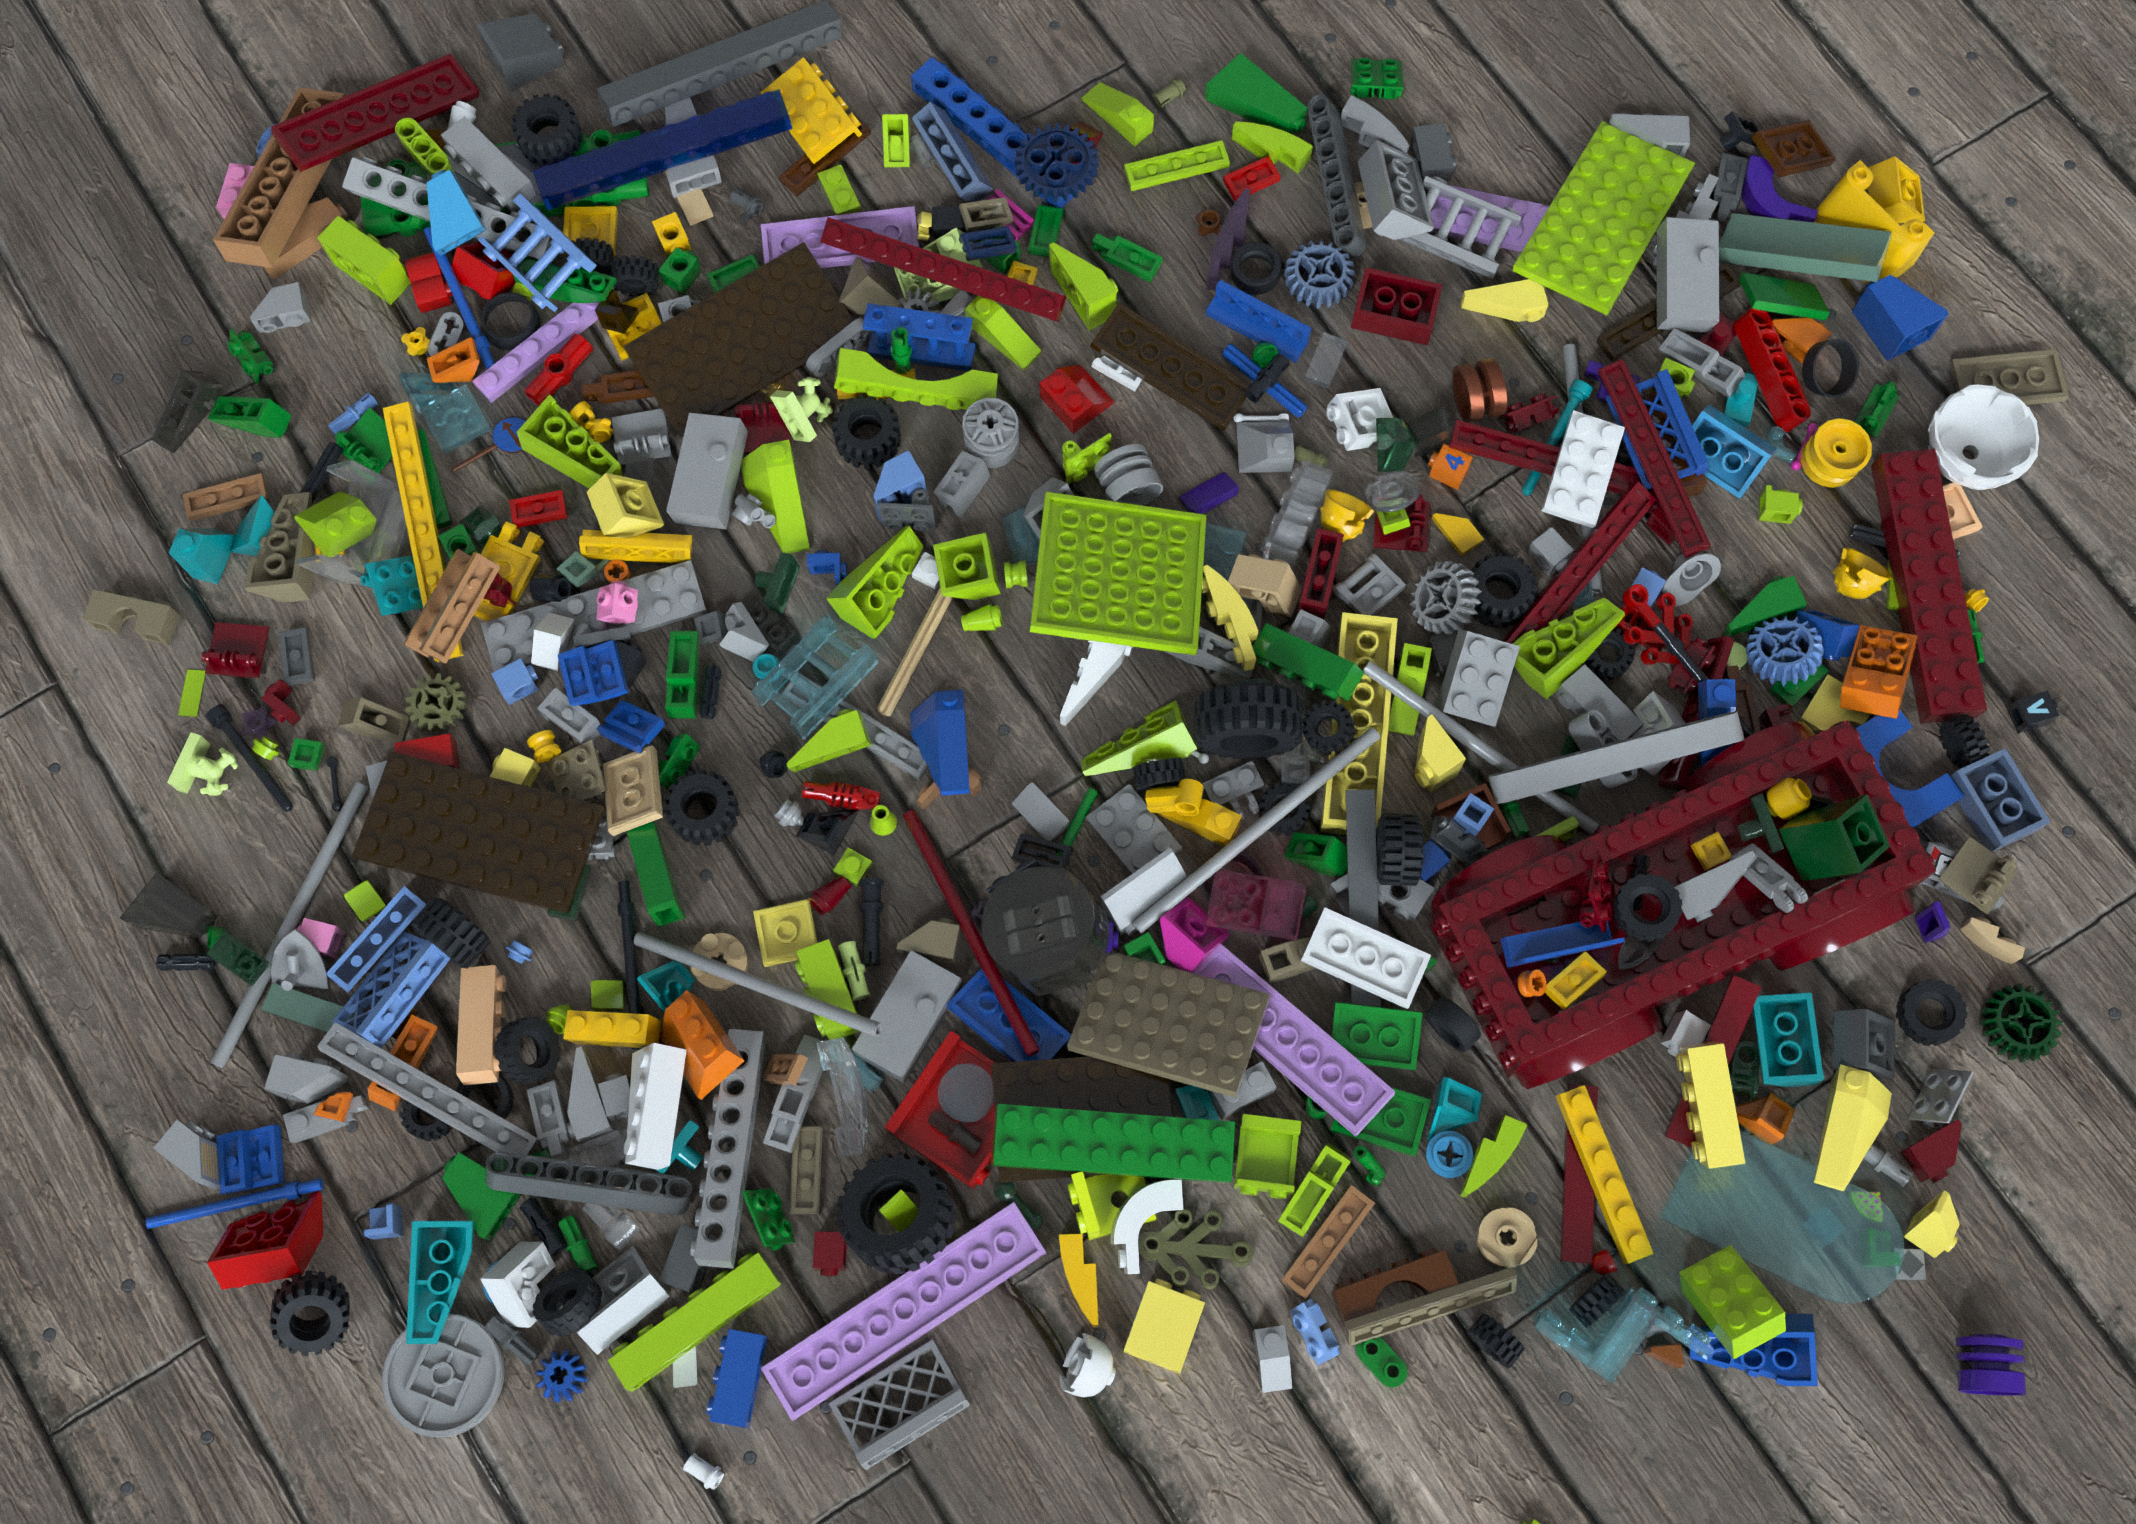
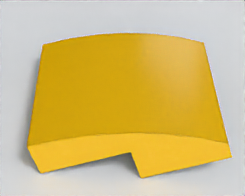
M647 293L623 303L636 307L639 311V314L625 334L607 330L622 361L629 358L623 349L624 345L662 324Z

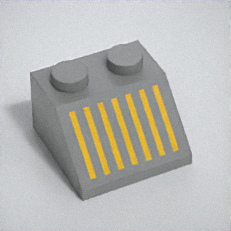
M177 1119L153 1149L195 1182L219 1191L217 1142L212 1139L215 1134L205 1126H199L191 1120L185 1123Z

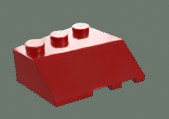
M321 1192L310 1193L309 1200L298 1204L294 1200L283 1203V1207L274 1213L267 1214V1212L262 1211L230 1223L207 1261L221 1289L241 1288L246 1285L269 1283L285 1278L292 1279V1275L297 1273L302 1276L323 1238Z

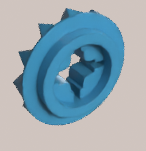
M1443 1131L1436 1134L1429 1141L1425 1151L1427 1164L1435 1174L1446 1179L1463 1175L1468 1171L1473 1161L1471 1144L1463 1135L1454 1131ZM1449 1143H1451L1452 1153L1461 1157L1453 1158L1448 1167L1446 1157L1437 1153L1445 1152Z

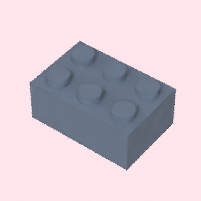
M2006 748L1961 768L1950 776L1964 795L1957 802L1983 845L1991 852H1995L2027 837L2051 822Z

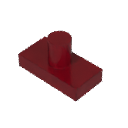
M1719 313V322L1708 333L1705 332L1699 341L1717 350L1719 355L1722 356L1737 336L1734 329V321Z

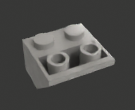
M287 1052L285 1057L280 1055L274 1056L264 1089L283 1099L313 1104L347 1083L349 1077L340 1072L341 1067L332 1065L330 1061L314 1058L313 1062L304 1059L302 1055Z

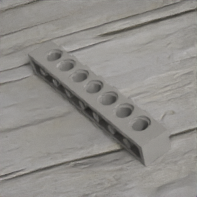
M362 156L361 160L352 157L342 185L345 190L430 222L429 204L421 205L422 196L428 194L427 180L412 175L411 179L401 175V170L388 165L386 169L376 166L378 162ZM380 175L382 179L380 185L372 187L371 180L373 177ZM406 185V193L402 196H396L397 187ZM467 195L476 212L481 213V221L487 231L474 237L475 239H479L482 236L493 244L502 234L495 232V225L500 221H505L507 228L519 215L512 211L510 215L500 212L501 207L488 202L483 206L476 203V198ZM527 222L503 249L515 253L524 243L519 240L521 232L529 230L532 234L535 231L534 226L536 223ZM550 236L547 238L543 237L527 257L539 260L551 246L550 242L553 239Z
M729 1029L728 1037L740 1055L747 1058L748 1061L744 1066L737 1067L720 1083L719 1094H714L713 1111H716L715 1122H710L708 1138L712 1140L710 1151L706 1150L704 1157V1168L708 1169L706 1179H702L700 1183L699 1194L700 1197H703L702 1209L698 1208L696 1211L695 1226L699 1228L697 1238H693L691 1242V1256H694L698 1266L734 1269L744 1201L742 1192L745 1191L767 1040L763 1031ZM736 1085L744 1086L740 1094H730L732 1087ZM729 1114H740L736 1122H725ZM728 1141L736 1143L733 1150L729 1152L721 1151L724 1143ZM721 1171H731V1176L727 1180H717V1175ZM716 1200H727V1204L723 1209H712ZM712 1229H723L722 1235L718 1239L711 1240L708 1238V1234Z

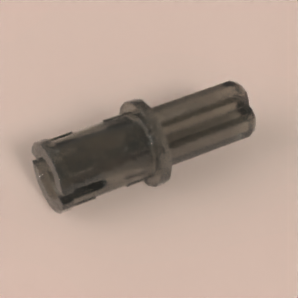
M935 1110L928 1119L930 1125L949 1137L948 1141L950 1143L952 1141L973 1156L984 1142L982 1138L965 1128L963 1122L958 1124L939 1110Z

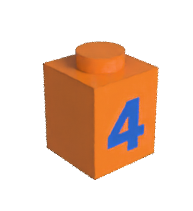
M1443 444L1440 452L1434 451L1430 458L1428 466L1432 468L1429 477L1458 490L1469 470L1473 457L1459 450L1448 448V445Z

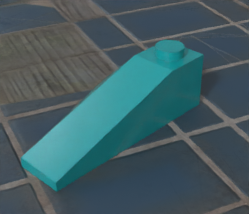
M412 1221L406 1344H438L472 1254L474 1221Z

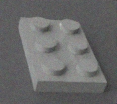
M1130 784L1085 817L1088 824L1130 875L1169 847L1175 855L1182 850L1181 845L1157 816L1149 812L1147 804Z

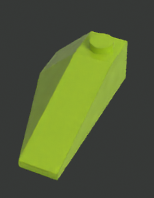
M784 440L762 444L742 459L741 470L744 486L748 493L763 502L760 506L761 508L775 516V524L769 530L783 554L809 550L810 545L790 441Z
M1604 597L1575 610L1572 616L1561 621L1555 619L1549 622V626L1536 632L1531 630L1513 643L1520 646L1514 667L1525 682L1547 700L1559 689L1562 683L1581 667L1622 620L1625 612Z

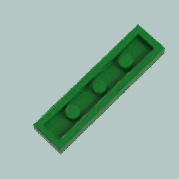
M420 429L417 432L437 528L441 529L453 525L427 434L424 429Z

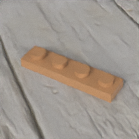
M1351 1185L1281 1282L1305 1300L1369 1213L1375 1202Z

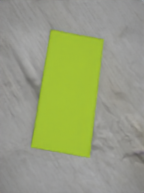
M187 669L178 716L197 717L205 670Z

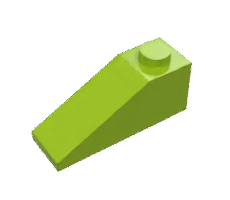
M1101 82L1082 97L1084 103L1135 147L1153 132L1154 114L1134 97Z
M978 295L965 308V316L973 318L972 329L1021 369L1025 370L1042 353L1041 349L995 301Z
M852 708L838 712L837 717L830 719L786 763L788 769L795 773L872 746L863 715L858 710L853 711Z

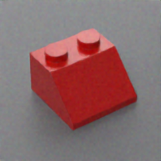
M480 241L457 246L451 267L460 284L472 288L478 292L480 297L487 300L492 299L496 295L508 293L515 285L516 281L513 274L498 259L495 262L483 252L486 247ZM501 250V253L508 260L513 255V253L508 250Z
M1081 365L1060 367L1039 383L1040 398L1073 434L1114 404L1113 399Z

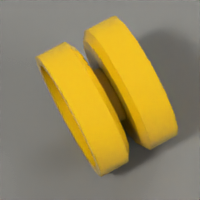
M1840 418L1829 420L1820 426L1814 435L1806 441L1801 450L1800 462L1804 472L1813 482L1823 487H1840L1851 481L1867 465L1872 456V444L1866 431L1855 422Z

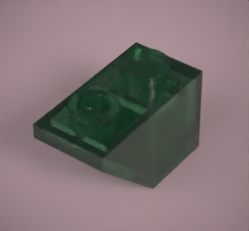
M226 931L223 932L207 952L208 956L251 986L255 984L270 965L269 961Z

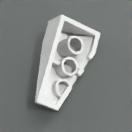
M1088 640L1090 642L1087 651L1089 656H1085L1080 661L1077 673L1079 680L1078 682L1074 680L1060 714V724L1066 726L1118 669L1125 655L1130 657L1134 647Z

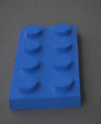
M982 968L948 1002L947 1008L1011 1062L1054 1059L1068 1044L1071 1037L1067 1030L1004 980L1040 1048L1037 1054L1027 1057Z

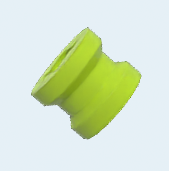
M1020 560L1016 564L1004 562L1006 589L1012 588L1014 585L1028 587L1025 560Z

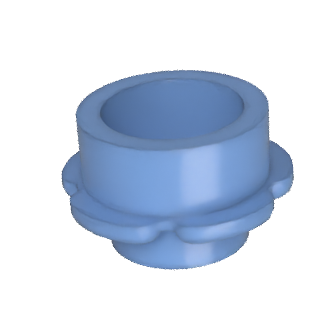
M513 940L510 946H506V949L510 951L507 956L521 964H523L524 960H532L530 956L533 950L518 941Z

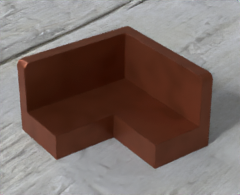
M1486 783L1437 804L1431 813L1433 820L1436 815L1440 818L1445 816L1446 818L1451 817L1453 819L1471 793L1494 808L1476 835L1477 839L1485 843L1487 850L1506 842L1512 833Z

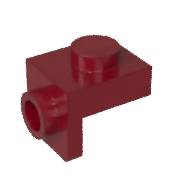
M279 679L266 689L265 695L261 699L272 709L269 714L281 724L286 720L292 726H295L301 718L283 702L292 692V689L283 680Z

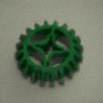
M2016 984L2013 988L2010 985L2002 987V990L1994 991L1992 998L1989 997L1985 1000L1984 1004L1987 1007L1981 1009L1980 1014L1986 1018L1980 1020L1979 1025L1987 1027V1030L1982 1032V1036L1991 1037L1992 1041L1988 1043V1046L1993 1047L1997 1045L1999 1047L1997 1055H2003L2007 1052L2008 1060L2013 1061L2018 1057L2019 1062L2024 1063L2028 1059L2036 1061L2040 1059V1055L2043 1057L2050 1053L2049 1048L2052 1049L2057 1046L2058 1043L2055 1039L2061 1037L2062 1033L2056 1027L2061 1026L2063 1021L2055 1019V1015L2059 1014L2060 1010L2051 1009L2052 999L2047 1001L2043 999L2045 991H2039L2034 994V986H2027L2024 989L2022 984ZM2012 1002V1008L2009 1009L2010 1014L2005 1018H2001L2005 1004ZM2019 1018V1022L2022 1021L2027 1026L2022 1027V1024L2019 1025L2018 1021L2015 1020ZM2040 1028L2037 1041L2030 1045L2029 1038L2032 1037V1031Z

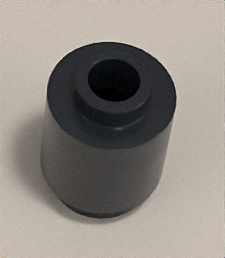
M537 574L531 580L530 592L536 601L561 602L570 596L571 584L562 575Z

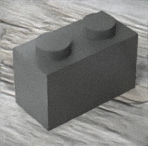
M1444 123L1413 128L1411 146L1414 158H1417L1423 184L1426 176L1430 178L1436 176L1448 182L1451 179L1452 172L1456 170V158L1450 152L1452 144L1451 135L1446 133Z

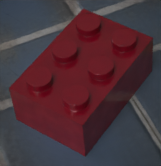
M1365 267L1351 328L1428 345L1443 284Z

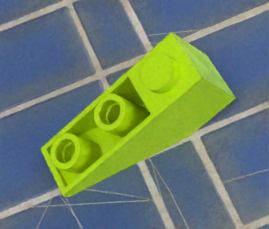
M1404 643L1400 654L1396 679L1422 697L1432 648ZM1394 694L1389 714L1388 731L1414 736L1419 712Z

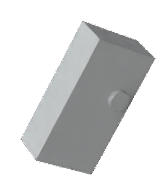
M1667 217L1657 229V329L1673 330L1676 328L1679 331L1708 333L1719 322V221Z
M689 413L666 510L675 524L727 529L748 436V430L740 418Z
M911 950L870 1018L882 1023L883 1027L880 1035L874 1037L862 1032L852 1048L854 1055L898 1081L905 1083L948 1011V1002L961 989V978Z

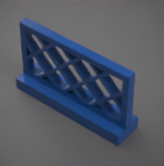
M1668 369L1658 372L1657 377L1636 384L1640 395L1642 390L1654 386L1657 393L1654 402L1642 400L1645 406L1650 408V417L1654 409L1665 413L1667 416L1663 426L1656 423L1654 425L1660 431L1659 436L1661 439L1664 433L1675 436L1677 439L1674 449L1665 447L1668 454H1671V461L1674 456L1686 460L1689 468L1681 471L1676 470L1679 478L1682 479L1695 473L1696 476L1706 473L1708 461ZM1605 396L1616 425L1622 426L1609 396ZM1624 430L1622 436L1624 445L1641 484L1650 491L1652 488L1645 477V473Z

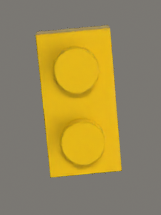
M1585 951L1546 985L1544 993L1565 1011L1600 981L1607 971Z

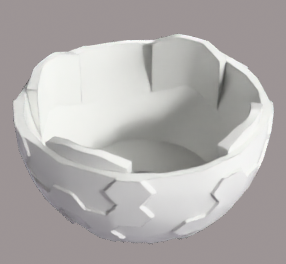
M1969 385L1951 394L1935 410L1928 429V448L1935 449L1940 473L1950 481L1970 489L1986 490L1996 488L2018 479L2031 467L2038 456L2039 434L2037 420L2033 413L2018 397L2011 393H2006L1996 388V386ZM1962 451H1971L1975 459H1967Z

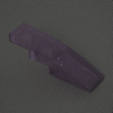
M1245 188L1236 200L1220 229L1211 256L1206 290L1216 291L1219 268L1230 269L1232 247L1243 246L1250 189Z

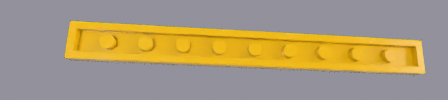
M408 401L383 408L424 608L446 567L438 537L439 533L413 407ZM459 640L449 659L464 656L461 640Z

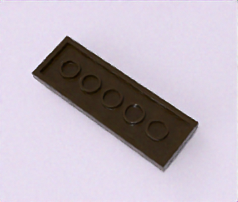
M1120 302L1090 346L1223 431L1226 430L1245 401L1246 393L1244 391L1250 386L1244 380Z

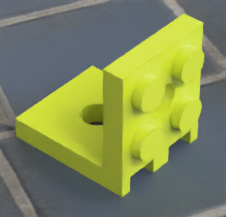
M1083 1171L1072 1174V1183L1067 1184L1072 1205L1078 1204L1080 1212L1076 1213V1219L1081 1234L1087 1233L1089 1241L1110 1235L1115 1216L1119 1210L1111 1202L1112 1195L1116 1192H1123L1129 1197L1136 1190L1146 1185L1144 1177L1097 1175L1085 1178ZM1155 1214L1150 1216L1143 1224L1156 1221Z

